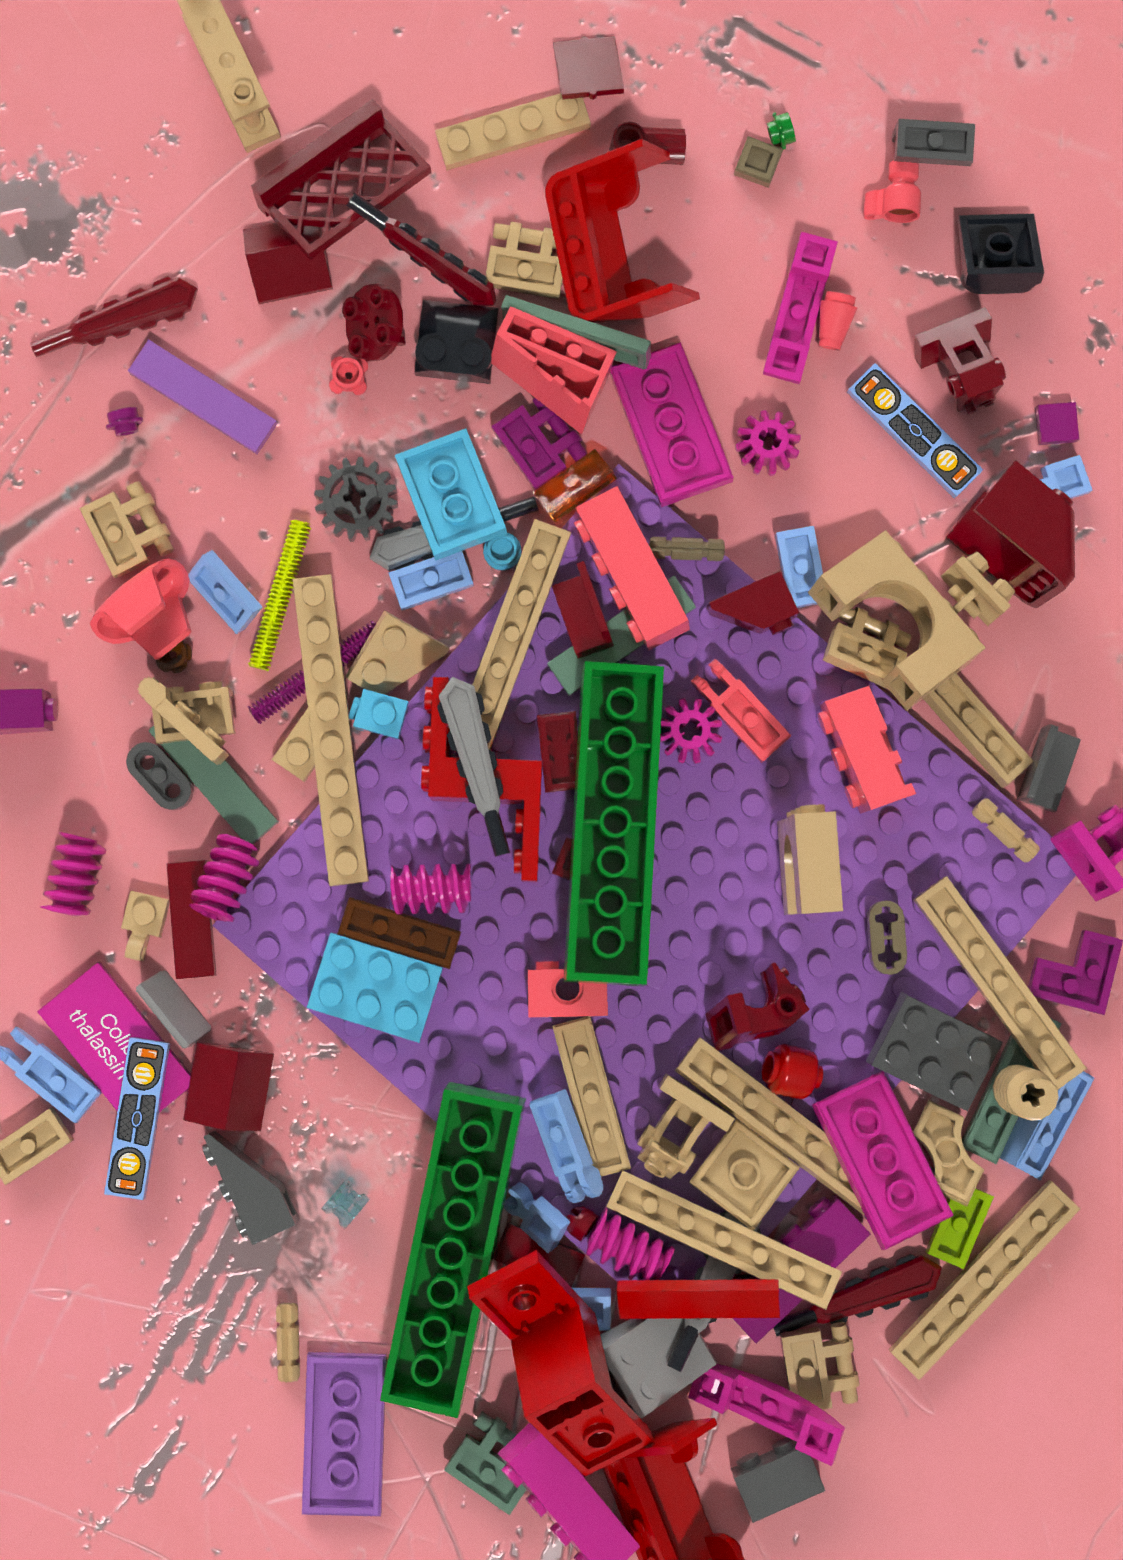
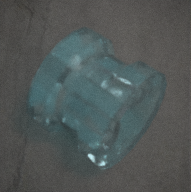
M346 1178L321 1209L326 1214L333 1213L338 1218L339 1225L345 1229L370 1198L366 1194H358L353 1189V1183Z

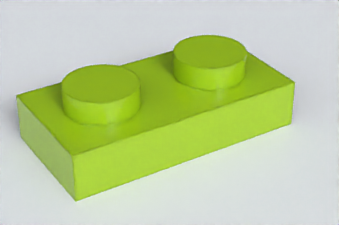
M975 1188L967 1207L947 1197L946 1201L954 1216L936 1224L925 1252L964 1269L994 1196Z

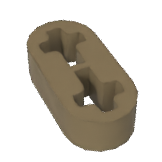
M887 900L879 901L873 904L867 912L869 959L876 971L881 974L892 975L900 972L907 962L905 919L903 910L898 904ZM882 907H887L888 913L895 914L896 917L895 921L889 922V935L884 936L883 924L875 920V915L882 913ZM885 940L890 941L891 952L898 953V960L892 961L891 968L888 969L885 962L878 960V954L885 952Z

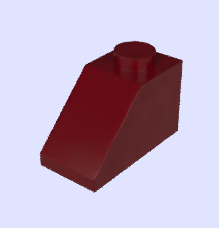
M780 571L709 602L706 607L710 616L759 634L770 630L772 636L793 627L794 625L791 620L795 619L799 614V610Z

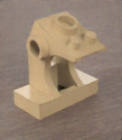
M666 1073L658 1087L673 1097L657 1125L653 1127L649 1124L637 1142V1145L642 1147V1150L637 1158L645 1163L644 1167L650 1173L661 1178L666 1176L671 1179L678 1172L685 1174L696 1157L691 1148L709 1122L727 1132L735 1118ZM674 1116L692 1127L680 1147L662 1136Z

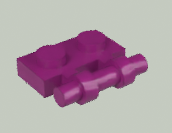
M534 398L532 401L539 410L537 414L531 417L525 407L521 405L492 425L491 428L532 488L537 491L566 470L567 467L559 456L569 452L577 463L584 459L588 453L580 443L583 439L576 430L572 431L563 419ZM547 424L550 425L559 438L552 445L540 430L541 427Z

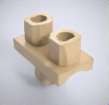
M975 552L967 558L962 556L940 577L950 587L947 592L957 601L953 606L954 611L958 614L964 608L973 619L978 616L989 626L1011 606L1008 602L1015 593V590L1006 580L1002 579L991 585L982 576L989 568L988 561L979 552Z

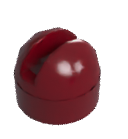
M580 1206L571 1209V1214L566 1216L570 1221L566 1230L570 1235L582 1242L597 1222L599 1216L590 1209Z

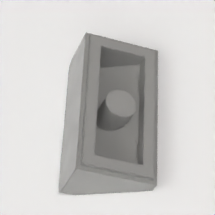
M167 971L158 972L136 987V992L182 1048L191 1047L211 1030V1025Z

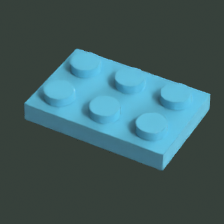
M466 428L395 455L435 561L507 534L506 526Z
M330 933L307 1008L420 1043L443 967Z

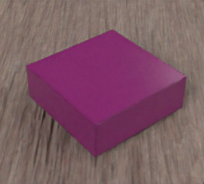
M1076 402L1042 404L1035 407L1039 445L1074 443L1079 440Z

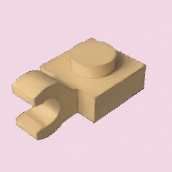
M130 891L121 929L132 931L126 946L125 958L144 962L150 935L162 937L170 904L169 899Z

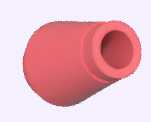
M827 291L825 300H820L819 347L837 351L841 350L842 343L858 309L854 306L856 297Z

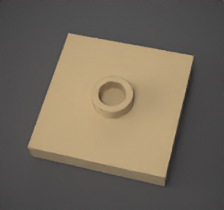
M736 1119L689 1183L744 1226L754 1230L799 1170L800 1166Z

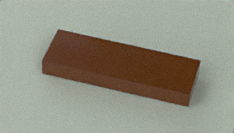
M349 897L338 935L450 969L461 931L403 913L396 914L394 910Z

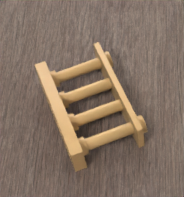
M177 0L183 13L181 14L246 153L281 138L268 110L270 104L221 1Z

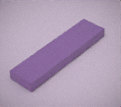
M149 339L128 370L130 375L258 455L278 424L269 415Z

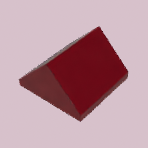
M277 223L243 230L245 255L259 304L333 289L325 250L310 260ZM304 226L303 237L309 244H312L322 236L320 227Z
M196 1042L183 1120L225 1131H261L274 1053Z

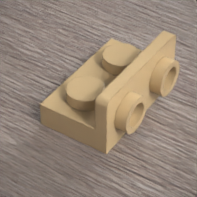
M207 682L199 684V690L184 692V687L168 688L172 692V703L176 705L181 700L197 715L193 722L201 730L205 731L209 726L220 736L236 734L231 700L234 696L233 690L228 686L223 687L222 682ZM152 708L157 744L188 740Z

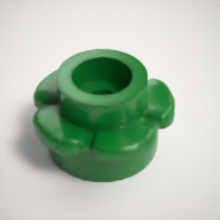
M773 112V121L766 123L772 145L780 143V147L784 150L786 145L796 142L792 121L788 112L779 115Z

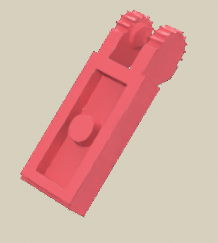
M714 659L708 664L711 672L729 688L718 696L710 688L707 681L698 675L691 680V683L711 703L709 706L715 708V713L762 763L788 740L791 735L740 679L736 680L718 660Z

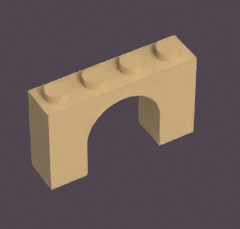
M886 530L822 574L808 591V594L832 622L861 601L873 597L891 599L901 604L911 613L919 628V648L896 665L882 681L907 711L968 666L986 648L980 642L977 634L957 615L951 603L940 595L929 582L927 575L917 568L906 555L901 544L894 540Z
M819 804L800 806V808L787 812V818L777 822L784 915L843 911L836 811L825 812V805Z

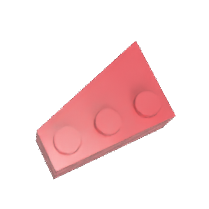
M510 306L496 334L491 354V363L576 431L583 434L608 380L617 351Z
M869 686L827 700L820 705L822 712L817 714L824 734H831L836 748L831 750V755L839 772L844 770L849 785L844 786L852 808L858 807L859 813L862 814L916 794L912 783L907 785L904 783L898 764L902 763L898 751L892 750L886 734L888 728Z

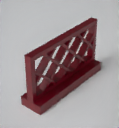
M372 99L252 184L251 187L258 208L266 217L270 215L301 251L312 260L366 221L356 212L346 219L333 218L335 204L346 205L352 196L336 194L338 181L358 182L357 195L378 210H381L432 172L430 165L384 118L382 108ZM384 133L391 140L390 150L370 149L371 142ZM349 158L362 159L360 172L340 171V167ZM368 159L389 160L387 174L367 172ZM395 161H410L417 167L407 175L393 174ZM319 179L332 180L330 194L310 193V187ZM365 182L385 183L384 192L377 197L363 196ZM289 201L301 202L299 216L283 215L278 209ZM308 202L327 203L326 217L306 216ZM304 226L324 227L323 236L309 244L303 237Z

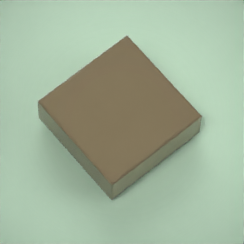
M748 136L734 175L769 188L783 149Z

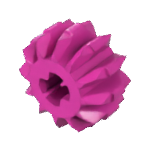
M767 410L760 412L759 421L750 415L745 421L748 428L740 427L737 431V436L744 441L738 442L735 450L740 453L748 452L742 458L741 463L745 466L754 461L756 463L753 469L754 474L758 475L762 467L766 466L769 476H774L777 469L776 464L786 471L790 467L788 458L796 459L799 454V450L792 445L799 443L801 436L796 433L788 434L794 428L795 423L791 420L782 425L780 423L783 417L782 412L778 411L773 420H769ZM766 436L773 438L770 450L763 448Z
M682 698L678 701L681 713H678L674 707L668 705L665 708V712L673 721L661 719V728L668 729L669 732L660 734V742L668 740L672 742L665 749L664 753L669 756L676 748L681 750L678 755V763L683 764L686 760L687 752H691L692 761L694 764H698L701 762L699 749L709 757L715 753L706 741L712 743H720L722 741V736L710 732V730L720 728L723 725L722 721H708V718L715 712L713 706L707 708L703 714L699 712L702 705L701 699H695L692 710H689L686 699ZM688 722H693L696 724L694 730L699 729L700 736L694 735L690 741L683 739L685 732H679V726L685 727Z

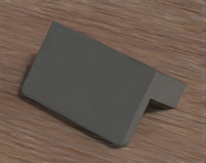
M899 119L892 133V141L895 142L894 161L971 166L974 156L975 124Z
M1052 724L1042 727L1031 756L1033 762L1027 768L1017 800L1050 812H1056L1081 739L1059 732L1058 726Z

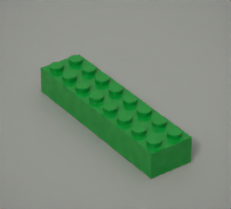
M585 661L582 668L564 982L627 986L647 985L664 666Z
M449 1082L444 1088L380 1401L454 1418L459 1416L464 1401L482 1311L469 1299L467 1286L486 1277L491 1271L526 1098Z

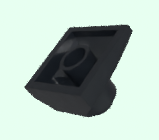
M1034 214L958 216V232L963 267L960 280L965 289L975 294L1025 293L1042 282L1044 267Z
M423 300L418 343L415 350V376L491 384L493 366L491 354L496 338L499 308Z

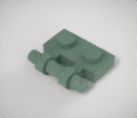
M481 1411L474 1425L486 1434L480 1442L466 1434L446 1464L444 1471L510 1515L525 1493L526 1488L522 1484L516 1488L501 1471L506 1464L491 1449L497 1441L506 1446L516 1434L506 1428L507 1423L499 1417L493 1419Z

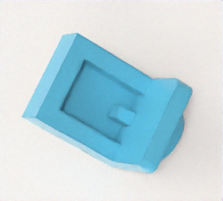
M363 689L361 698L355 696L349 719L354 720L353 727L356 730L363 732L365 730L399 740L409 701Z

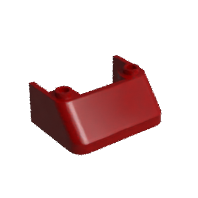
M640 139L559 171L548 180L545 188V197L568 308L572 316L593 323L649 318L700 300L699 292L672 282L663 286H659L655 281L646 278L632 282L617 211L631 206L639 196L640 182L638 172L670 160L669 151Z
M715 1418L679 1421L652 1431L653 1443L603 1467L625 1527L640 1545V1548L635 1551L639 1560H745L742 1548L734 1538L723 1533L713 1534L685 1462H689L698 1454L697 1438L717 1426Z

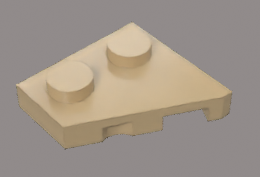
M384 610L348 670L346 678L366 690L387 694L446 655L449 648L447 645Z

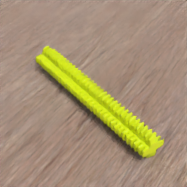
M299 520L290 521L289 534L286 535L287 539H285V547L282 548V557L279 558L281 561L278 562L279 566H277L278 570L275 572L277 574L274 576V584L271 585L270 598L267 599L268 603H266L267 607H265L266 612H263V621L260 622L261 626H259L260 630H258L259 635L256 636L258 638L255 640V648L252 649L253 653L251 655L253 658L249 659L251 660L248 663L250 667L266 671L270 670L266 668V666H271L267 662H272L269 657H273L270 652L275 653L272 648H276L273 643L278 642L274 639H279L276 634H280V632L277 630L282 629L278 625H283L280 620L284 621L281 616H286V614L282 613L283 611L287 612L284 607H288L285 602H290L286 598H291L288 593H292L289 588L294 589L291 586L293 584L292 579H295L293 575H298L294 571H299L296 566L301 564L297 563V561H302L299 556L303 557L300 552H305L301 547L306 548L303 543H307L304 538H309L305 535L310 534L307 529L311 530L308 526L310 523Z

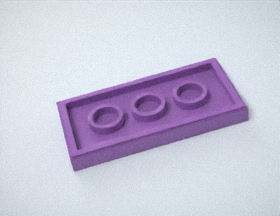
M308 1352L302 1514L381 1516L385 1402L380 1401L386 1373L387 1354Z

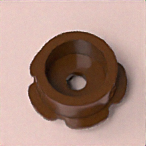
M182 640L162 658L156 660V665L164 672L180 673L184 671L188 666L187 662L192 659L190 645L185 644L184 640ZM172 651H175L177 654L175 658H170Z

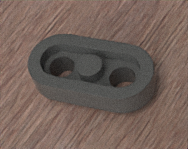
M143 742L135 745L129 751L126 760L128 771L158 805L169 810H179L189 804L193 797V785L190 779L162 748L153 743ZM146 756H152L155 760L153 768L145 770L142 765L143 759ZM173 784H178L181 790L176 798H171L168 795V788Z

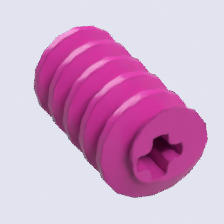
M59 832V835L69 842L68 844L56 845L55 850L65 857L64 859L51 862V865L61 872L59 875L47 877V880L57 887L56 890L43 892V895L53 901L52 905L40 906V908L71 916L89 915L91 910L81 902L93 900L95 895L87 890L85 886L96 885L99 881L89 871L100 870L103 866L93 856L104 855L107 850L99 845L96 840Z
M219 834L216 838V843L219 847H215L210 851V858L213 861H208L203 867L207 875H202L197 880V885L202 890L192 891L191 899L195 904H189V906L196 912L211 919L234 922L235 918L226 910L228 907L240 908L241 903L232 896L234 893L246 894L247 889L239 881L240 879H253V875L245 867L246 865L255 867L259 865V861L251 855L252 851L256 852L258 849L253 844L238 837Z
M436 864L430 876H428L424 865H419L416 876H412L409 865H404L401 875L397 876L392 865L391 901L396 914L403 913L406 903H408L412 914H418L421 903H424L428 914H433L437 902L440 903L443 913L450 912L453 902L456 903L459 913H465L468 902H471V864H466L463 875L459 874L456 864H451L447 875L443 874L440 864Z
M605 1208L587 1240L586 1255L590 1257L595 1251L600 1249L602 1250L601 1264H605L611 1257H614L615 1272L620 1271L625 1265L629 1266L627 1279L632 1280L641 1273L643 1274L642 1280H659L673 1257L675 1247L670 1246L662 1253L663 1241L660 1238L655 1239L648 1245V1231L643 1230L634 1237L635 1224L630 1222L620 1229L622 1217L616 1214L606 1221L608 1209Z

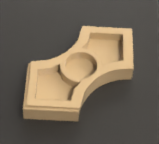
M928 1100L913 1133L931 1156L934 1176L943 1195L967 1207L984 1169L971 1160L964 1149L961 1138L964 1117Z

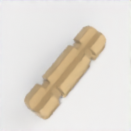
M989 799L981 800L972 811L973 816L981 823L986 822L988 824L986 828L1005 846L1013 848L1015 850L1014 854L1021 861L1029 862L1039 852V846L1030 837L1026 839L1024 837L1025 833L1003 812L998 813L996 811L998 807Z
M295 1303L278 1304L276 1308V1322H279L280 1325L276 1328L277 1360H280L277 1366L278 1380L286 1383L298 1381L300 1377V1363L296 1362V1359L299 1357V1325H295L298 1319V1305Z

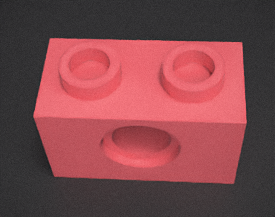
M559 961L536 962V970H528V1017L608 1016L607 984L578 983L579 992L577 996L572 1000H563L556 993L557 982L564 978V969H559Z

